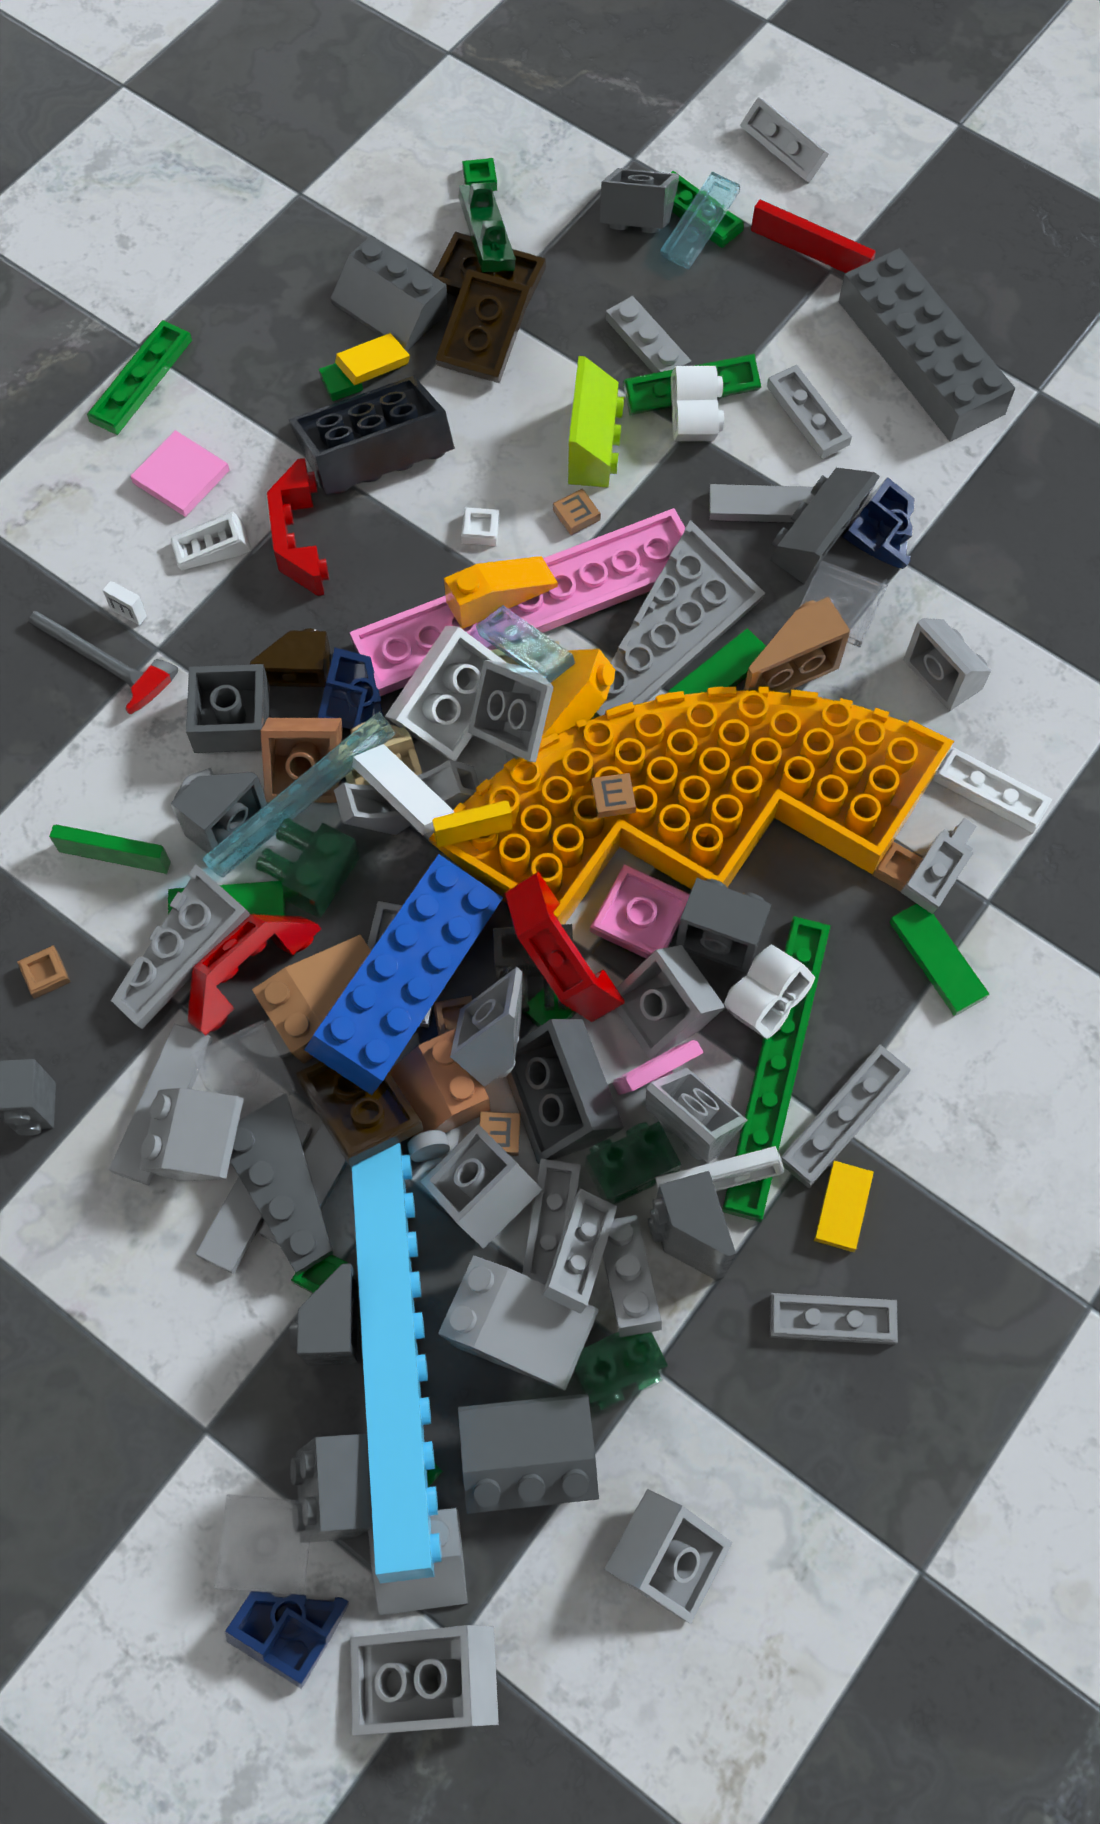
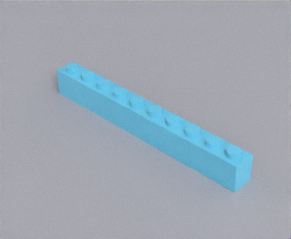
M400 1143L352 1166L375 1574L380 1584L435 1577L434 1563L442 1562L440 1534H431L430 1516L438 1515L436 1486L428 1487L427 1470L435 1469L433 1443L432 1441L425 1442L423 1425L431 1424L429 1397L421 1398L420 1382L428 1381L426 1355H418L417 1339L425 1338L423 1314L422 1312L415 1313L414 1298L421 1297V1282L419 1271L412 1272L411 1258L418 1257L416 1231L409 1232L408 1218H415L413 1193H406L405 1180L412 1179V1166L410 1155L402 1154Z

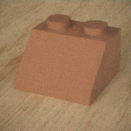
M267 718L261 729L266 802L337 803L334 789L341 785L342 764L339 758L340 746L342 745L341 718Z
M455 1029L418 1045L389 1071L423 1125L422 1132L440 1130L446 1133L480 1117V1112H491L490 1100L484 1086L450 1057Z

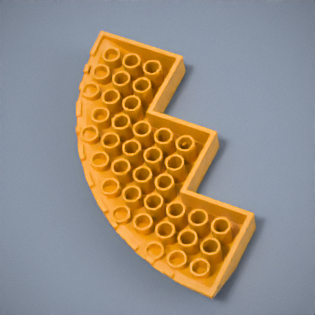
M736 687L708 688L707 692L685 695L684 691L666 693L656 696L655 700L633 705V702L621 704L605 710V714L588 721L585 718L576 721L574 727L560 734L555 732L541 740L536 762H529L519 757L505 763L502 770L489 780L486 778L475 788L476 792L463 804L460 802L453 811L456 813L506 800L509 801L512 811L513 829L439 847L438 849L469 875L502 896V901L507 904L505 892L539 871L560 903L553 913L562 927L571 917L619 847L691 890L696 878L702 880L714 879L722 882L728 888L774 818L873 874L890 845L910 817L954 741L912 720H909L907 723L888 716L890 712L875 707L873 711L861 706L852 705V700L840 698V701L818 697L817 692L791 690L790 693L769 691V687H758V690L736 691ZM630 773L636 813L597 818L591 785L592 778ZM433 833L429 838V842H431L435 847H437V843Z

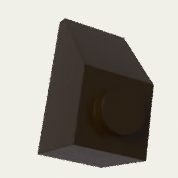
M312 628L303 629L302 631L290 630L252 659L250 665H264L269 686L325 688L329 673L331 651L327 631H318Z

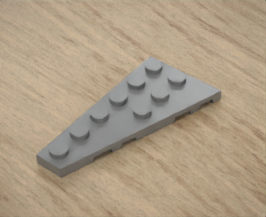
M691 520L611 661L612 666L616 670L614 682L610 686L606 701L595 713V718L604 715L605 710L621 704L633 702V705L648 702L756 606L765 595V592Z

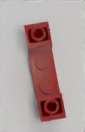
M300 458L267 491L273 549L278 570L315 595L320 596L324 595L323 581L329 580L326 559H319L316 545L297 548L294 533H288L287 527L294 525L292 510L312 508L311 493L318 492L315 472H308L305 458Z
M539 871L505 892L518 939L562 1004L590 1022H593L625 1003V1000L604 969L596 974L592 972L553 912L560 903Z
M251 914L193 966L187 1021L205 1036L209 1032L216 1031L222 1027L227 1021L228 1015L235 1008L216 986L230 980L237 973L238 966L249 956H254L261 952L267 945L269 938L272 939L278 948L294 955L296 952L306 949L313 942L314 936L321 930L319 925L302 916Z

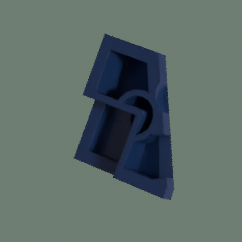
M887 477L873 492L842 537L867 554L887 564L904 569L909 564L911 557L907 556V543L912 537L913 526L910 522V516L914 512L915 498Z
M335 647L318 718H341L342 729L348 731L366 721L384 719L380 704V693L376 687L375 672L370 656Z
M251 1591L225 1630L226 1641L302 1689L338 1627L349 1605V1601L342 1597H335V1601L307 1599L306 1595L291 1594L287 1597H275L268 1592Z

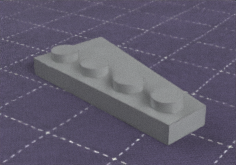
M196 864L188 875L191 879L182 893L178 892L171 902L172 910L161 927L157 925L149 939L152 942L143 957H137L111 999L141 1029L192 977L193 966L251 915Z

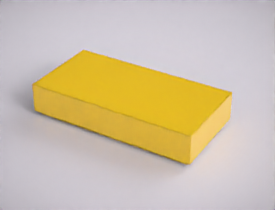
M389 333L337 353L335 363L354 385L407 365L410 355L396 338Z
M506 800L432 819L438 848L513 829L512 811L509 801Z
M838 1161L832 1163L814 1241L855 1252L871 1187L873 1171Z

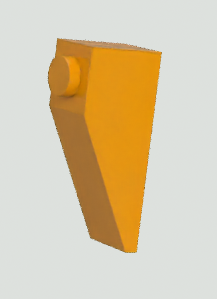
M542 556L479 563L444 578L446 603L461 629L558 587V582Z
M600 649L567 650L561 652L551 681L554 688L542 739L555 732L560 734L574 727L575 722L581 719L590 720L606 701L610 686L614 682L616 670Z

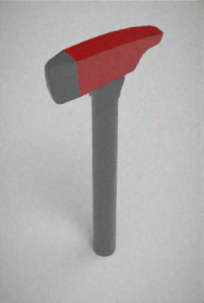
M34 611L29 617V623L126 681L131 687L133 696L125 708L129 715L151 702L178 673L177 666L160 659H155L145 672L132 669L38 611Z

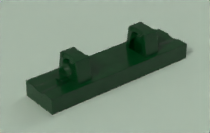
M472 183L471 186L459 185V201L482 272L515 271L516 259L491 184Z

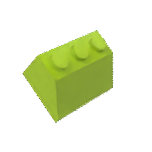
M578 356L569 434L568 484L609 488L610 474H617L619 453H613V445L620 446L621 425L615 424L616 418H623L624 397H618L619 382L585 356Z

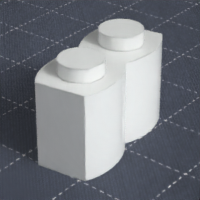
M675 366L672 371L671 400L674 441H714L719 431H723L724 411L718 409L717 397H722L723 379L722 376H717L716 366Z
M771 944L754 958L747 976L730 988L724 1005L737 1020L768 1039L783 1025L791 1008L797 1005L808 993L815 980V976L804 964Z

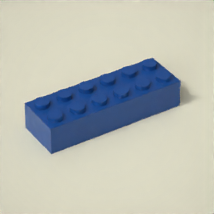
M438 854L320 1024L304 1051L372 1095L400 1056L503 897Z

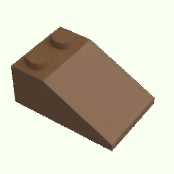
M829 596L817 602L814 600L808 601L794 612L748 668L744 690H758V687H769V691L785 693L839 669L850 629Z
M361 935L289 965L252 989L291 1054L303 1064L313 1058L312 1055L304 1051L310 1039L371 952V949Z

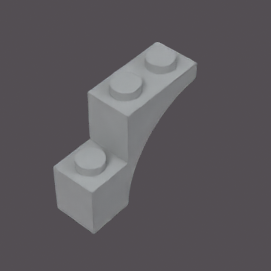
M448 760L432 770L417 775L452 810L460 802L463 804L476 792L475 788L480 785L474 766L453 760ZM343 783L334 789L338 811L344 824L397 835L412 825L372 785Z

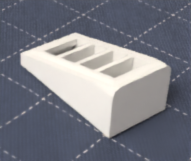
M234 512L170 538L180 570L237 557L251 551L244 524ZM219 537L220 542L215 544L214 538ZM205 540L207 548L202 549L200 541ZM186 545H192L193 554L188 555Z

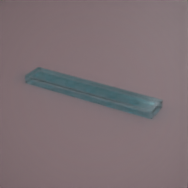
M380 712L376 713L205 855L202 860L214 873L224 878L354 769L352 767L353 756L382 745L392 738L396 733Z

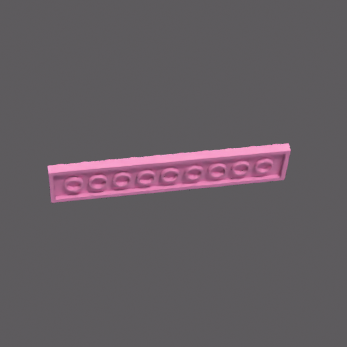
M673 508L547 556L543 559L558 582L557 588L466 627L463 630L489 650L501 649L647 593L652 589L655 581L664 569L673 549L684 533L685 526ZM446 596L351 631L350 637L358 654L371 657L376 687L379 689L380 696L406 686L445 626L460 627L446 603Z

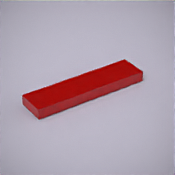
M759 199L754 206L751 231L839 271L847 273L873 261L875 258V250Z

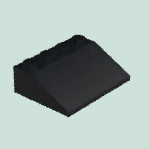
M415 376L289 419L290 426L312 471L315 472L316 480L326 495L346 492L350 486L362 482H374L386 473L395 470H407L414 463L425 459H438L445 452L455 449L446 411Z

